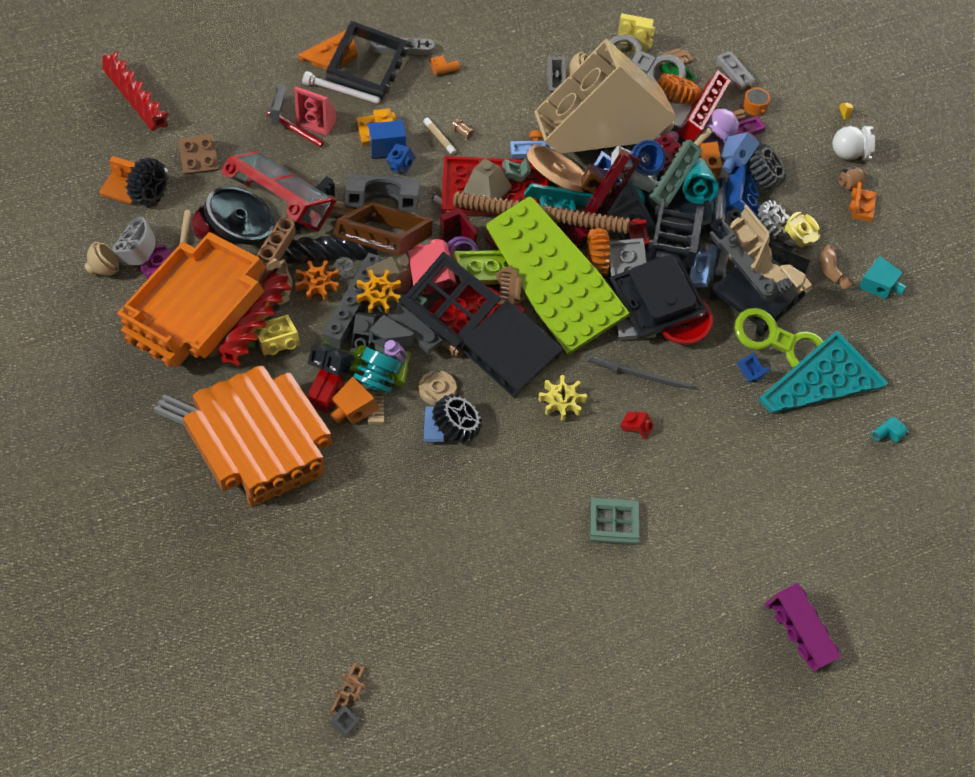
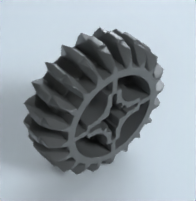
M760 144L747 164L750 166L749 169L752 171L755 180H758L760 185L769 190L777 188L786 181V169L774 149H771L769 145Z

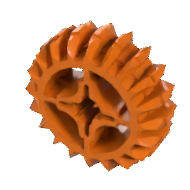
M662 74L657 82L667 98L685 105H694L701 96L702 90L697 84L678 75Z
M596 228L591 229L588 234L587 259L601 276H606L609 271L610 242L607 230Z

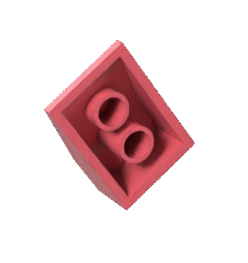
M295 87L296 125L328 136L336 124V110L329 99Z

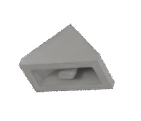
M548 57L546 75L549 91H555L566 80L565 57Z

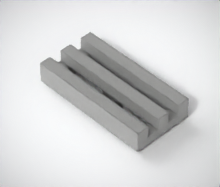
M165 394L162 396V400L158 402V406L154 407L155 413L184 426L183 417L178 415L186 416L190 412L198 410ZM163 407L173 411V413L163 409Z

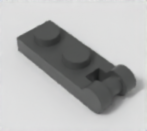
M284 84L276 85L277 94L273 97L272 106H270L269 117H272L271 124L274 125L279 123L285 102L286 86Z

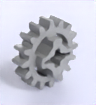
M770 200L760 205L758 216L761 218L760 222L764 223L765 228L768 229V232H773V235H778L779 237L787 234L784 227L790 216L785 214L786 210H782L780 204L777 205L775 201L771 202Z

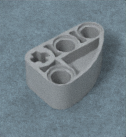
M140 216L133 219L112 248L113 253L124 266L143 264L153 253L156 239L144 217Z

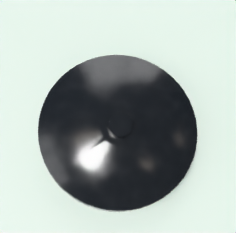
M232 186L219 187L213 190L205 201L204 214L207 221L214 230L231 241L247 245L262 243L266 241L275 226L274 215L269 206L261 198L245 189Z

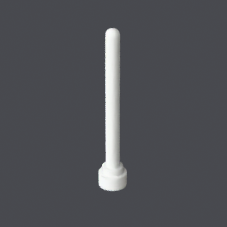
M308 71L304 73L302 80L304 85H319L376 104L381 101L377 96L316 78L313 73Z

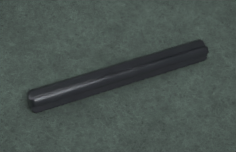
M725 177L717 178L719 190L715 197L714 211L716 225L725 222L727 186Z

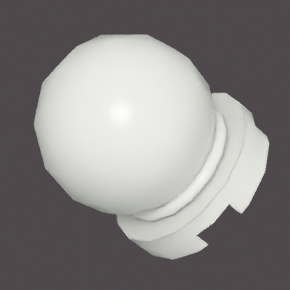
M847 126L838 130L832 142L836 155L844 160H853L860 156L862 160L870 161L872 159L870 152H874L875 135H871L873 127L864 126L862 130H859L857 127Z

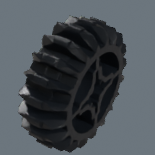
M149 157L145 159L140 158L139 162L134 163V167H130L131 172L127 173L129 177L125 180L128 183L125 186L128 190L126 194L136 204L144 206L155 205L156 201L160 202V197H164V191L167 190L166 185L169 184L167 179L170 176L167 175L168 170L165 168V165L159 160Z
M452 393L445 395L436 402L433 408L432 419L435 421L434 425L439 428L438 432H442L443 437L447 436L449 441L454 440L456 444L469 443L479 435L482 428V418L479 417L480 412L475 410L476 406H472L471 401H466L465 396L461 398L459 394L453 395Z

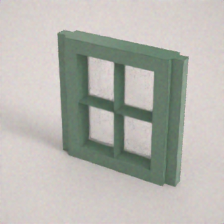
M591 498L590 541L638 545L639 501Z

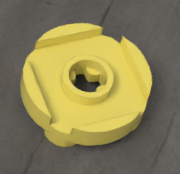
M796 212L787 220V224L784 227L785 231L796 241L798 246H810L820 237V234L818 235L819 226L810 215L806 214L804 216L801 214L802 212Z

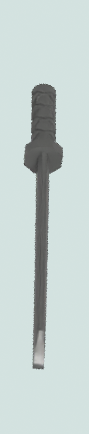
M590 355L588 362L611 369L613 373L620 371L679 388H692V384L619 365L618 361L614 363Z

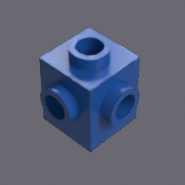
M395 144L388 154L386 161L393 172L406 174L416 157L410 147Z

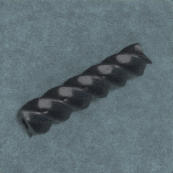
M320 236L316 239L301 237L298 240L293 239L279 261L284 259L287 264H291L297 260L303 263L314 260L324 262L333 259L347 261L351 258L365 260L368 253L377 255V249L339 237Z

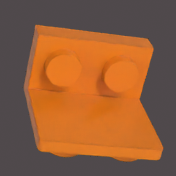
M112 156L109 160L111 174L102 186L99 194L131 205L134 201L126 194L128 190L125 186L128 183L125 180L128 179L127 173L131 172L130 167H134V162Z

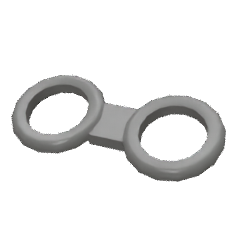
M627 34L617 35L610 40L614 46L620 42H629L634 45L636 54L631 61L643 72L647 73L656 83L657 81L653 73L655 68L663 62L674 63L679 69L678 76L683 78L686 76V67L682 60L676 56L667 54L655 58L643 52L642 45L638 39Z

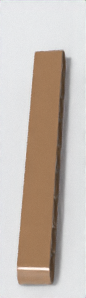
M282 217L256 256L261 259L265 267L274 258L279 262L295 237V225L292 218ZM265 268L256 281L262 285L269 273L274 269L267 271ZM224 338L210 352L209 357H217L221 353L218 348L222 345Z

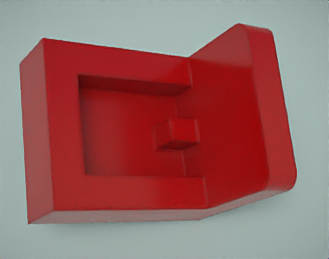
M646 219L630 221L628 237L629 239L643 238L644 246H649Z
M627 412L620 425L623 431L640 432L643 439L648 438L654 426L647 412Z

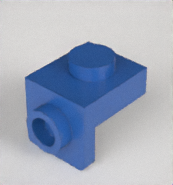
M754 352L737 362L738 367L748 382L754 379L756 381L766 377L765 372L770 370L769 366L762 367Z

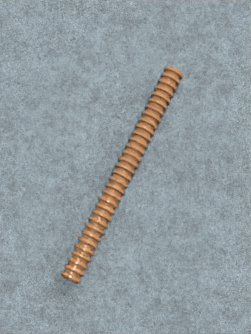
M456 191L453 198L454 207H465V209L470 208L471 210L475 208L477 211L481 209L483 212L486 210L487 212L492 211V213L497 212L498 214L504 213L519 203V201H508V199L503 200V198L498 199L497 197L493 199L491 196L487 198L485 195L481 197V195L476 196V194H465V192L460 193L459 191ZM538 204L558 224L563 222L564 225L568 223L570 226L574 224V226L591 227V229L601 228L607 229L608 232L611 230L614 233L618 231L620 234L622 232L624 234L629 232V218L625 220L624 217L619 219L618 216L613 218L612 215L607 217V215L602 216V214L596 215V213H585V211L581 213L579 210L575 212L574 209L569 211L567 208L563 210L561 207L558 209L557 207L552 208V206L547 207L546 205L541 206V204Z

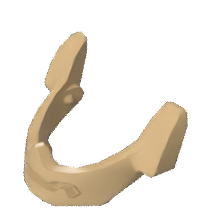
M272 259L266 265L267 271L277 268L276 274L288 275L287 282L292 287V278L286 261L283 259L278 262L277 259ZM291 290L282 292L283 302L277 303L278 305H282L290 300Z

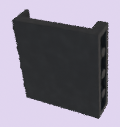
M683 181L668 207L663 209L692 214V212H696L697 205L703 206L700 230L710 228L711 223L715 221V199L710 202L709 200L705 201L704 204H695L688 201L683 193ZM641 189L646 199L645 207L655 225H657L658 217L655 216L656 206L660 205L649 196L654 190L647 192ZM666 216L661 218L664 221L690 225L689 220ZM662 227L659 229L660 232L677 235L688 233ZM664 240V241H663V242H666V243H669V244H673V241H669V240Z
M771 260L773 264L781 266V264H779L775 260ZM736 265L730 273H725L722 280L715 282L710 289L711 301L717 296L739 313L751 308L762 309L772 315L776 322L806 295L804 291L796 293L791 288L789 292L786 288V293L782 290L781 296L778 294L774 300L765 301ZM756 316L748 317L750 321L757 325L755 333L759 336H762L769 329L768 324L762 318Z
M509 300L504 302L462 339L459 348L513 398H516L522 388L554 358L558 359L563 350L557 341L552 340L542 328L534 324L530 317L525 316Z

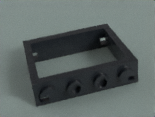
M350 21L326 69V80L377 96L380 100H383L385 94L390 91V83L395 81L396 70H400L402 66V58L406 57L408 48H406L407 40ZM355 36L397 50L381 85L338 70Z

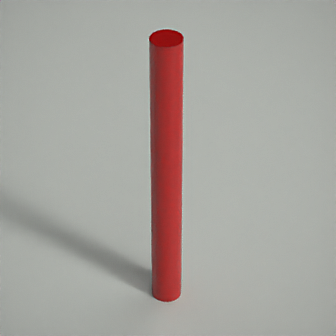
M280 116L279 123L318 147H323L324 142Z

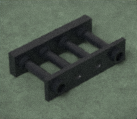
M661 199V204L656 206L655 216L658 217L654 241L650 240L648 251H652L650 259H654L655 250L684 255L685 258H688L687 265L694 267L704 207L697 205L696 212H692V214L663 209L665 200ZM666 216L689 220L690 225L664 221L661 218ZM662 227L685 231L691 235L682 236L660 232L659 229ZM663 239L685 243L686 248L657 243V240Z

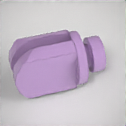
M393 340L387 341L384 345L385 354L404 364V359L408 355L403 347Z

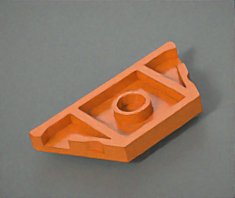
M345 31L298 54V59L302 62L304 59L312 62L313 66L326 70ZM354 39L340 67L357 58Z

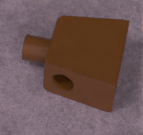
M589 164L581 177V187L595 193L608 171ZM614 188L609 190L605 198L612 197L615 194Z

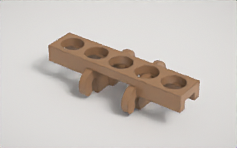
M354 663L348 676L346 677V674L342 675V679L346 682L340 693L337 689L334 690L337 698L330 710L332 714L337 713L335 711L336 706L345 705L347 707L350 699H353L355 702L361 700L359 695L362 690L367 688L363 682H359L365 671L364 666L360 667ZM355 669L360 670L358 675L353 674ZM350 687L352 692L346 693L344 689ZM340 698L345 699V702L341 703L339 701Z

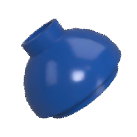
M641 141L631 152L632 155L641 160L635 170L642 175H655L665 165V151L656 141ZM643 156H646V158H647V161H646V162H643V160H642V157H643Z

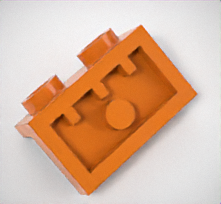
M858 182L856 188L853 187L851 198H854L851 200L849 210L852 211L851 218L872 222L877 192L861 189L862 182Z

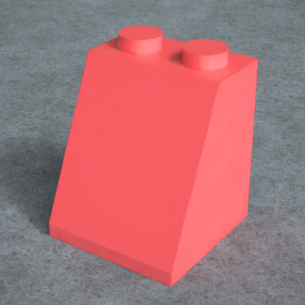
M435 239L430 241L428 245L419 244L414 246L412 250H408L413 286L443 251L450 256L448 245L444 240ZM446 266L432 280L442 290L458 285L456 275ZM428 284L421 294L427 295L436 292V290Z

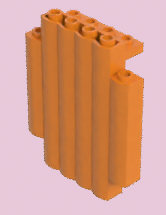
M210 232L195 248L182 241L124 305L125 309L121 308L117 312L122 319L120 322L123 325L121 331L125 335L124 340L130 345L135 344L144 353L147 351L155 360L161 359L162 363L169 368L171 366L178 368L190 353L196 358L200 356L205 359L264 292L256 279L265 270V265L259 257Z
M258 366L246 373L237 374L229 380L220 381L210 388L200 389L192 395L194 405L198 410L190 412L183 417L185 428L223 492L242 484L246 492L247 502L250 507H253L323 476V469L325 468L324 458L319 450L333 445L331 433L291 373L282 374L272 380L265 367Z

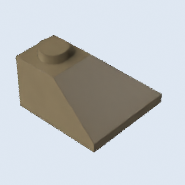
M484 158L474 168L463 192L465 194H476V196L481 195V197L485 195L487 198L491 196L493 199L494 197L500 199L504 198L512 189V185L499 166Z
M406 253L400 256L393 255L366 268L367 272L370 269L373 270L374 276L378 278L384 276L385 270H389V278L387 280L391 283L400 280L401 287L392 291L394 294L401 295L410 290L412 273L410 261Z

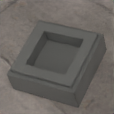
M344 705L329 723L343 737H346L360 720Z

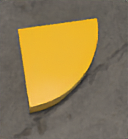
M842 103L839 107L844 120L850 119L853 106L851 103Z

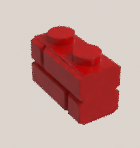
M323 369L319 370L306 396L314 409L327 413L331 407H335L332 399L345 384L342 374L337 376Z

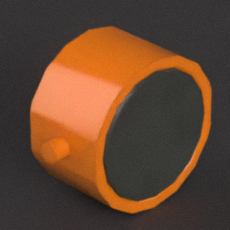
M762 88L749 89L743 102L744 110L754 116L765 114L770 102L769 93Z

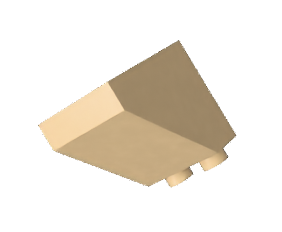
M605 39L534 111L544 141L559 154L632 145L644 140H654L658 135L668 134L674 127V120L677 118L663 89L608 39Z

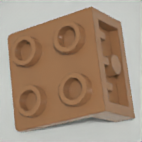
M213 134L178 139L184 174L218 169Z

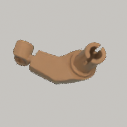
M826 245L819 257L824 275L836 284L840 282V286L843 289L850 288L854 285L853 280L850 277L843 279L844 274L836 266L834 246L830 248L831 245Z

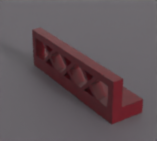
M623 149L620 151L585 208L586 213L607 215L608 210L641 160ZM629 158L635 161L631 167L624 169ZM623 173V181L619 183H614L618 178L619 174ZM614 188L615 194L612 197L605 198L609 190ZM605 202L606 208L603 213L598 212L597 210L601 203Z

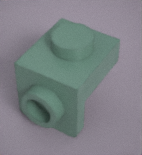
M526 158L521 164L506 159L502 163L504 175L512 180L522 182L531 172L529 160Z

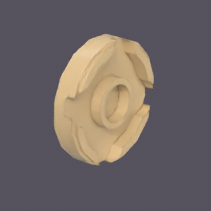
M431 371L420 379L419 394L425 402L431 405H435L445 395H450L451 393L456 395V381L452 375L444 371Z

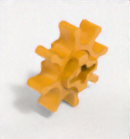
M370 269L368 271V276L371 279L369 282L357 280V288L365 290L363 294L357 295V302L369 301L371 303L368 306L369 313H372L373 308L377 305L383 306L385 313H389L387 302L393 300L399 303L398 299L401 295L394 294L392 291L401 287V281L389 282L387 280L389 278V270H385L384 276L378 278L374 276L373 270Z

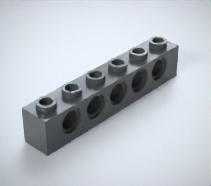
M371 253L367 254L322 334L323 343L343 350L353 332L356 314L359 311L364 312L369 303L367 300H363L360 303L357 302V295L365 292L364 289L357 288V280L369 282L371 279L366 268L385 258Z

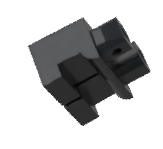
M323 343L311 346L307 364L339 376L342 374V370L349 372L350 366H353L355 356Z

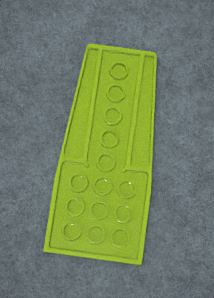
M527 197L486 224L488 232L508 266L512 265L513 269L518 271L517 277L522 278L521 287L536 313L567 356L630 316L628 310L598 270L532 197Z

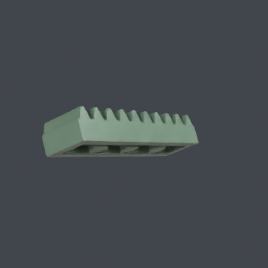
M686 140L682 143L683 146L678 149L679 152L675 154L676 157L671 160L672 164L668 165V170L661 177L662 180L657 183L658 186L649 195L659 205L661 204V199H664V208L668 207L703 151L691 140Z

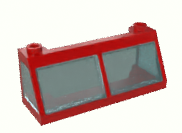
M258 151L230 156L220 171L223 175L247 187H250L253 182L261 184L289 202L286 208L288 217L319 232L336 203V200Z

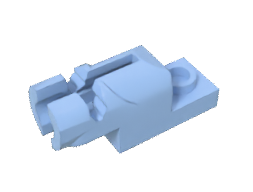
M710 243L708 251L705 250L706 245L703 244L698 254H696L694 267L692 266L690 279L695 288L708 287L709 281H713L719 249L714 244Z

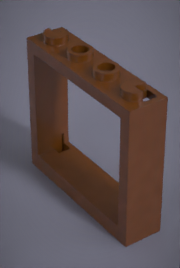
M369 202L337 219L336 237L400 256L432 236L433 219L375 202ZM373 220L407 231L399 235L365 225V223Z

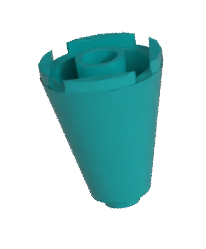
M698 158L684 180L683 193L688 201L695 204H704L705 201L709 200L710 202L716 197L719 188L718 182L706 161Z

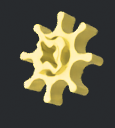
M564 375L560 376V384L553 385L549 380H546L544 388L549 393L540 392L538 398L539 402L546 401L550 403L546 406V415H549L553 410H557L561 413L562 421L565 420L566 411H573L579 416L581 407L576 403H586L587 394L575 392L580 388V381H576L574 385H567L564 382Z

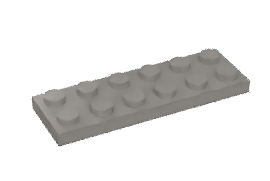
M643 238L609 241L611 276L647 263ZM628 318L617 324L619 340L638 339ZM656 334L649 336L647 338L656 337Z

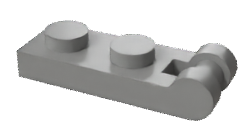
M731 51L717 56V63L734 81L739 91L744 90L747 86L752 87L755 85L753 76Z

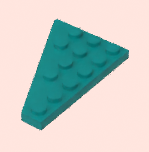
M836 330L765 392L758 401L772 414L880 389L886 386L888 382Z

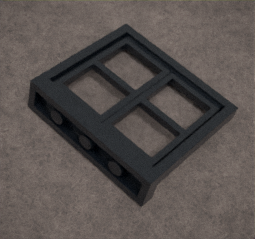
M444 251L406 295L402 294L398 299L404 308L456 350L460 348L462 339L481 324L501 300L497 294ZM444 266L463 280L450 296L432 282ZM428 284L446 298V301L434 315L415 300ZM468 285L487 299L475 315H472L455 301ZM452 304L471 318L458 334L439 320Z

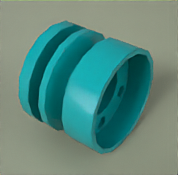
M366 347L361 359L367 362L368 365L367 367L358 365L357 368L364 371V374L354 373L353 377L367 387L390 393L392 388L384 384L386 381L395 383L388 375L389 373L398 374L403 362Z

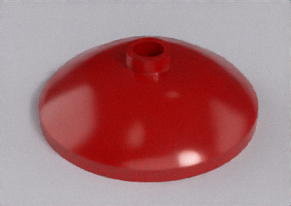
M703 301L708 311L707 315L684 323L687 325L686 327L679 325L661 332L662 335L671 342L682 345L694 344L703 340L709 334L713 324V315L710 307Z

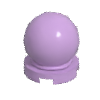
M725 108L717 109L712 112L703 130L697 136H700L707 128L711 129L712 134L703 143L718 142L719 150L722 151L728 137L737 134L739 127L738 119L730 110Z

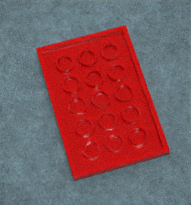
M444 156L441 213L460 208L453 205L454 194L456 191L463 192L474 168L484 158ZM485 158L499 166L503 172L502 163L505 159ZM506 159L519 164L523 161L521 159ZM529 161L531 172L522 182L507 178L512 185V189L504 196L503 200L508 199V201L521 202L527 198L524 197V192L530 184L548 186V179ZM534 199L538 204H540V199ZM465 207L460 208L467 215H501L497 212L492 213V211L487 212L485 210L483 212L481 209L477 211L475 208L473 210L470 208L465 209Z

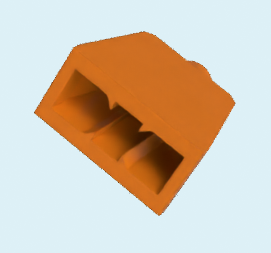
M718 142L701 143L699 148L703 151L698 158L706 161L717 180L722 170Z
M352 377L333 397L332 400L337 409L330 414V417L336 424L345 417L352 424H355L377 411L379 406L374 397Z

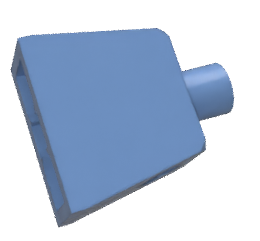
M749 132L729 136L720 153L721 161L724 162L722 170L726 173H731L733 168L744 166L760 143Z

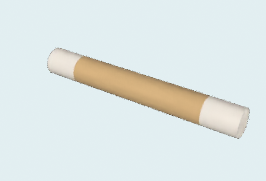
M425 118L424 124L451 155H455L457 150L429 118Z

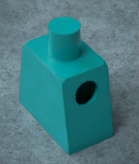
M879 256L863 276L859 288L885 299L888 298L892 291L902 296L907 286L899 282L902 272Z

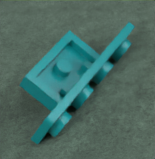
M530 184L524 192V197L540 199L541 206H552V208L557 207L558 209L561 207L563 210L566 208L576 210L575 205L586 207L593 194L585 192H575L569 189Z

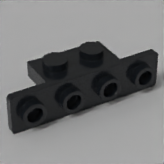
M769 234L770 241L768 246L772 251V259L781 265H791L805 274L811 260L797 254L798 248L793 243L778 240L777 236Z

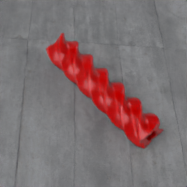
M119 51L111 55H103L102 69L129 101L133 109L137 111L140 118L145 121L151 131H155L159 127H167L166 119L169 112L160 111V102L151 100L152 92L144 91L143 81L134 79L135 71L126 69L127 61L118 59Z
M272 271L269 273L265 282L261 285L264 290L262 295L233 326L231 332L218 348L221 352L222 362H231L240 366L239 356L249 354L248 343L258 340V329L266 328L265 317L275 314L273 305L282 303V292L291 290L287 282L288 275H278Z

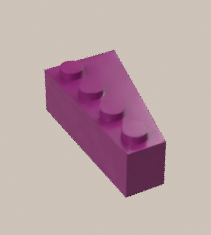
M799 583L778 592L764 603L768 609L772 608L777 614L774 616L778 624H784L787 629L786 635L790 641L799 645L797 647L798 652L813 672L841 657L837 645L832 642L828 635V629L821 623L817 610L810 604L806 591L800 587Z

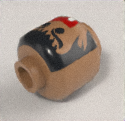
M852 166L841 171L838 181L844 189L852 190L853 187L856 188L858 182H862L861 186H863L866 174L860 167Z

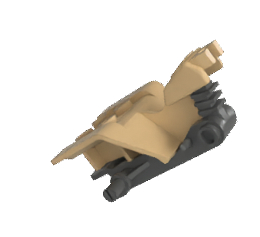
M747 205L744 206L741 218H736L730 227L725 222L722 223L723 229L728 234L722 240L713 231L710 232L711 239L719 249L728 255L730 260L765 301L774 300L778 294L781 296L782 290L786 293V288L789 292L793 288L796 293L804 291L806 294L812 290V284L804 273L791 265L778 266L771 262L772 251L768 246L770 241L769 232Z

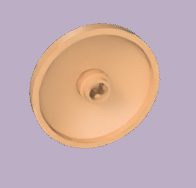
M532 145L527 152L528 160L543 176L566 189L575 192L586 191L581 187V177L585 171L575 162L543 145Z

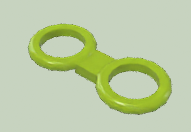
M758 308L743 311L735 322L736 336L743 345L753 350H763L772 346L786 353L787 360L793 368L800 363L794 354L796 342L799 340H809L816 344L817 347L824 342L815 333L805 331L794 335L779 327L777 328L776 321L772 315ZM756 316L765 320L770 330L769 337L762 342L749 339L743 330V323L746 318Z

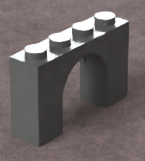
M350 173L345 190V207L360 208L364 205L366 198L375 195H385L399 200V210L417 212L420 196V179Z

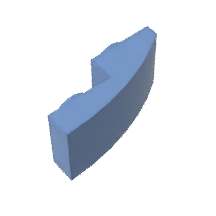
M426 407L424 442H444L443 433L438 432L439 428L434 425L435 421L432 419L434 407Z

